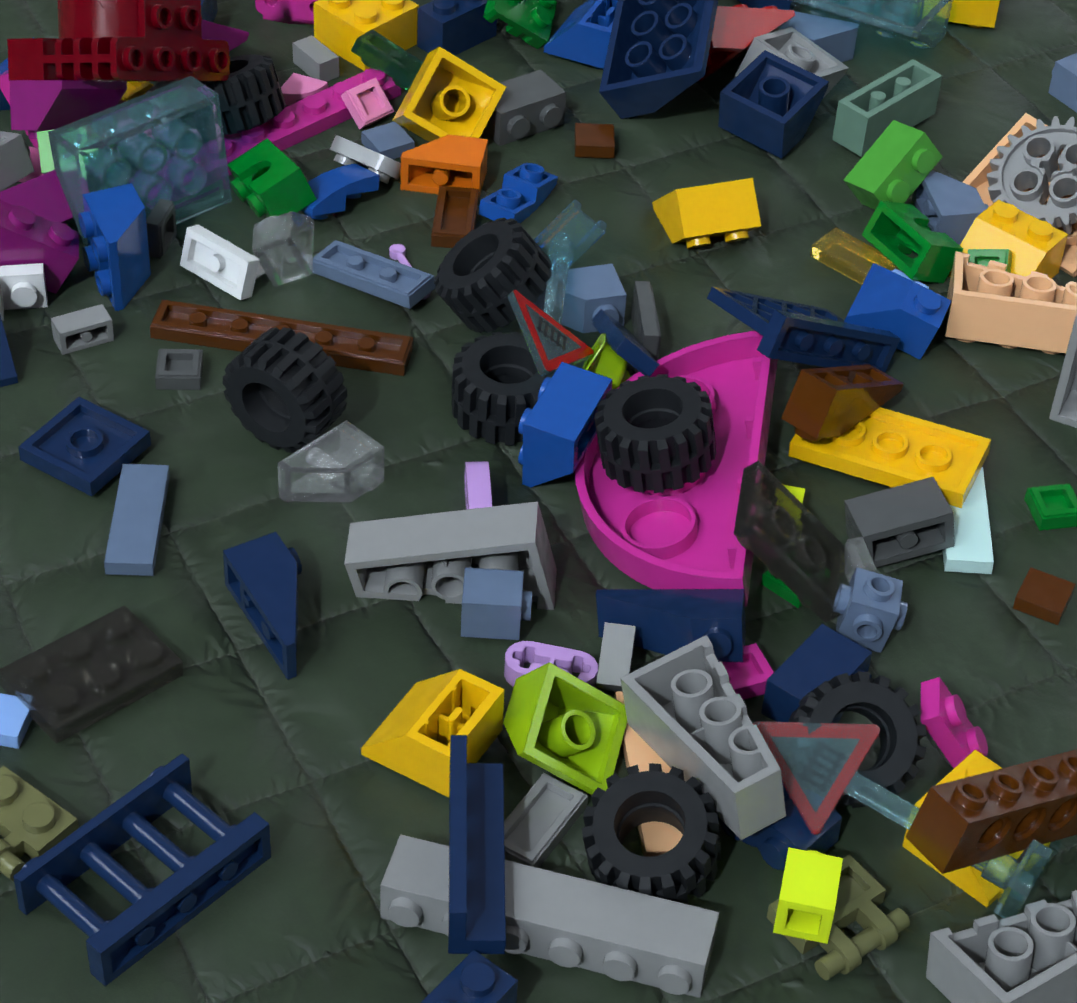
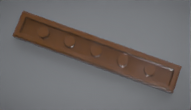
M170 300L161 301L150 325V335L154 339L240 352L270 328L277 327L279 330L283 327L291 328L295 334L301 332L307 335L310 341L313 343L317 342L322 346L327 356H331L335 361V366L399 376L405 375L414 344V337Z

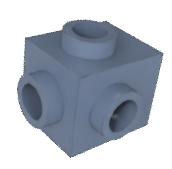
M856 567L849 585L841 583L835 597L833 612L838 613L836 632L868 650L881 653L892 629L899 631L906 617L908 603L901 601L903 581Z

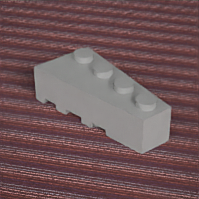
M538 501L350 523L344 565L356 597L419 601L422 595H436L444 599L445 603L462 604L465 567L524 571L523 591H532V602H537V609L555 610L557 568Z
M707 635L620 678L629 726L670 768L673 766L683 770L685 782L694 777L702 784V793L709 792L714 801L715 813L740 840L786 817L781 769L757 725L752 724L740 694L735 693L729 682L728 672L722 661L718 662L714 654L713 645Z
M1077 890L1072 891L1071 899L1047 903L1043 899L1025 905L1024 913L1000 920L997 919L995 914L975 919L973 928L952 933L950 928L947 927L930 932L926 978L951 1003H1077Z

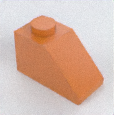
M446 135L402 152L400 190L438 194L439 186L479 189L480 198L487 173L488 139Z

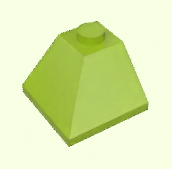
M549 662L516 679L503 724L517 755L592 795L597 787L605 791L608 789L606 779L614 774L627 725L625 704Z

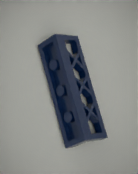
M451 735L449 771L448 954H470L473 950L479 954H505L503 763H467V735Z

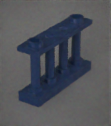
M183 753L167 765L156 768L145 781L43 855L29 860L13 876L19 910L25 915H28L48 900L89 937L86 940L90 973L104 986L111 983L271 858L269 823L255 812L238 825L230 826L191 794L190 761ZM174 807L215 842L200 854L190 857L151 823ZM133 837L171 869L174 874L158 886L148 889L109 854ZM91 868L132 905L113 920L105 921L66 886Z

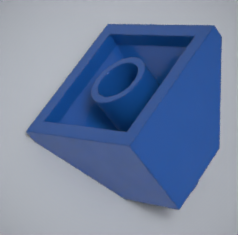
M873 263L844 322L890 331L901 338L897 349L920 360L937 333L951 300Z

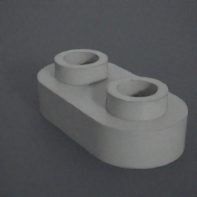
M335 135L329 149L336 153L334 161L344 166L350 164L358 165V163L366 166L368 170L379 174V181L388 184L390 178L399 179L401 163Z

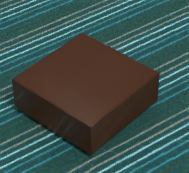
M575 123V157L614 158V124Z
M1030 567L1015 597L1013 609L1059 625L1072 598L1076 584Z

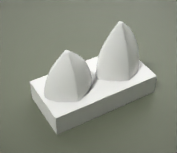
M200 225L187 227L180 266L239 300L251 298L255 280L269 269V260L262 256L251 255Z

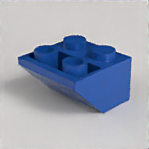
M588 0L577 7L545 44L544 53L591 65L597 69H604L618 0Z
M132 183L82 194L84 212L78 214L82 234L87 238L88 246L82 247L86 268L89 272L95 271L98 291L102 297L108 296L115 311L123 310L151 275L145 206Z
M561 362L552 378L546 377L544 379L536 404L533 408L528 407L525 409L518 427L519 434L523 435V445L518 456V463L522 465V485L531 488L575 471L597 434L595 413L598 412L597 406L599 402L606 399V394L612 389L611 378Z

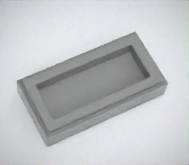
M543 773L504 821L505 860L540 868L585 810L588 803V795Z

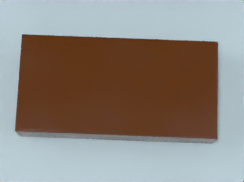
M439 186L431 234V247L453 248L461 238L475 229L479 189Z

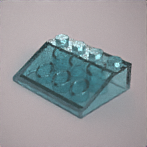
M786 0L799 8L809 10L811 15L832 17L842 21L857 23L859 28L865 27L875 30L879 36L885 38L898 37L910 41V44L917 48L924 49L934 48L945 36L953 0Z
M192 76L48 132L54 169L84 246H88L87 238L82 234L78 214L84 212L82 194L132 183L145 206L146 219L158 200L165 199L174 201L176 225L232 201L219 94Z

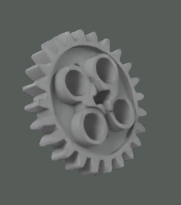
M1054 116L1051 126H1045L1041 119H1037V129L1031 131L1027 126L1023 125L1021 126L1022 137L1018 138L1009 134L1007 137L1010 147H997L999 159H990L992 172L987 173L990 186L988 187L989 195L993 203L999 199L1005 203L1012 204L1019 210L1050 223L1055 228L1063 227L1064 231L1070 235L1072 224L1077 222V164H1075L1077 163V127L1075 118L1070 117L1065 125H1060L1058 116ZM1034 188V189H1032V190H1030V191L1022 192V191H1024L1025 189ZM1066 195H1073V196H1071V197H1069V198H1062L1063 196H1066Z

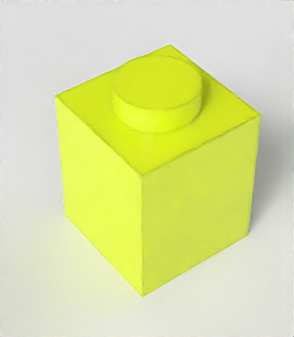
M788 847L773 933L828 944L835 913L843 858L825 855L814 850L805 851Z

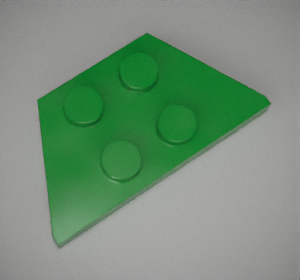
M487 0L483 17L490 23L499 18L508 24L506 31L509 34L520 37L527 44L539 49L549 41L557 1Z

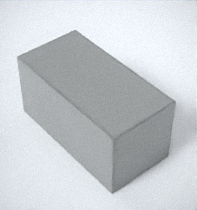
M311 35L292 43L293 63L310 77L326 82L339 77V56Z
M103 304L51 318L53 339L62 355L114 341L112 319Z
M605 622L596 681L597 689L622 691L620 678L629 674L631 670L636 626Z

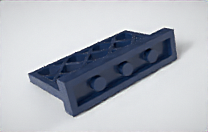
M713 286L707 299L763 335L757 351L772 359L825 368L870 364L885 373L901 339L890 331L846 323L842 318L825 308Z

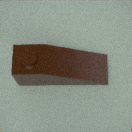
M870 364L801 369L781 419L795 426L794 432L797 435L810 441L818 442L823 438L839 437L900 393L904 383Z

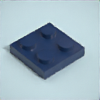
M77 397L18 446L21 461L92 497L121 472L122 464H130L151 445L150 431L81 397Z

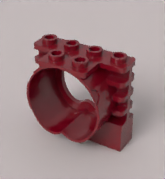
M57 0L58 39H7L9 81H226L230 75V56L227 41L202 39L201 0Z

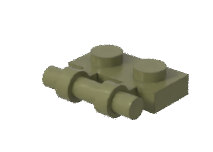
M3 765L0 768V836L4 839L0 838V873L14 881L13 876L26 864L20 859L24 854L31 859L40 857L76 831L79 825L76 817Z
M849 854L843 858L835 913L828 944L784 936L802 955L820 945L827 954L816 960L814 966L822 979L829 980L838 973L845 975L858 968L862 963V957L874 949L885 950L898 940V934L910 926V920L908 915L900 908H896L885 915L877 907L883 903L886 889ZM779 899L769 904L767 919L773 925ZM856 921L863 930L849 939L841 930Z

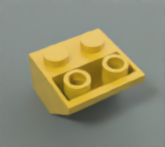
M462 669L416 682L361 747V755L449 798L451 735H467V763H477L503 730L505 689Z

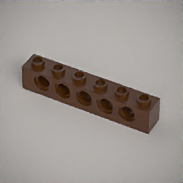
M1077 749L931 786L906 838L944 874L1077 835Z

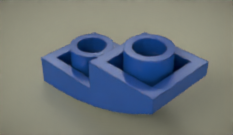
M523 163L504 174L501 189L481 199L478 214L493 221L498 218H512L521 223L551 193L557 184L558 176L545 172L544 168L538 164Z
M357 164L341 166L320 174L308 181L317 200L300 211L304 212V216L310 219H326L330 213L345 211L346 198H360L362 193L379 190L380 175Z

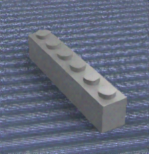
M400 834L380 885V918L393 921L403 927H418L448 936L449 846ZM505 860V952L510 954L522 953L550 960L562 967H578L606 974L614 980L633 981L660 988L674 995L685 994L697 998L701 997L714 947L719 912Z

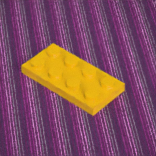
M879 407L839 437L823 438L818 442L804 439L795 433L789 444L788 456L889 487H896L934 477L948 504L962 508L989 454L991 439Z

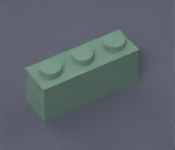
M912 59L839 100L832 140L844 146L850 152L863 157L893 120L911 127L919 124L935 114L942 75Z

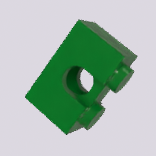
M268 138L227 164L235 178L230 181V185L242 202L247 200L258 218L265 215L275 226H278L317 200L300 167Z
M881 200L862 233V236L911 280L944 283L952 270L955 251H963V248L946 233L930 231L927 225L930 219L911 204ZM914 251L918 254V257L913 259L905 254H911Z

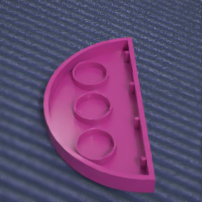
M757 331L726 335L685 347L657 360L660 365L650 376L657 377L658 374H668L670 378L676 376L686 378L687 383L695 382L701 387V391H706L712 405L717 453L715 460H711V468L707 472L700 473V479L694 483L686 482L683 484V488L673 490V488L664 489L663 493H654L653 490H646L644 493L636 492L632 486L623 488L618 485L617 480H611L606 475V469H603L597 434L575 469L576 488L586 528L594 543L615 567L633 580L651 589H744L745 607H747L778 359L768 358L757 351L763 337ZM637 372L626 381H635L638 380V377L645 375H643L641 372Z

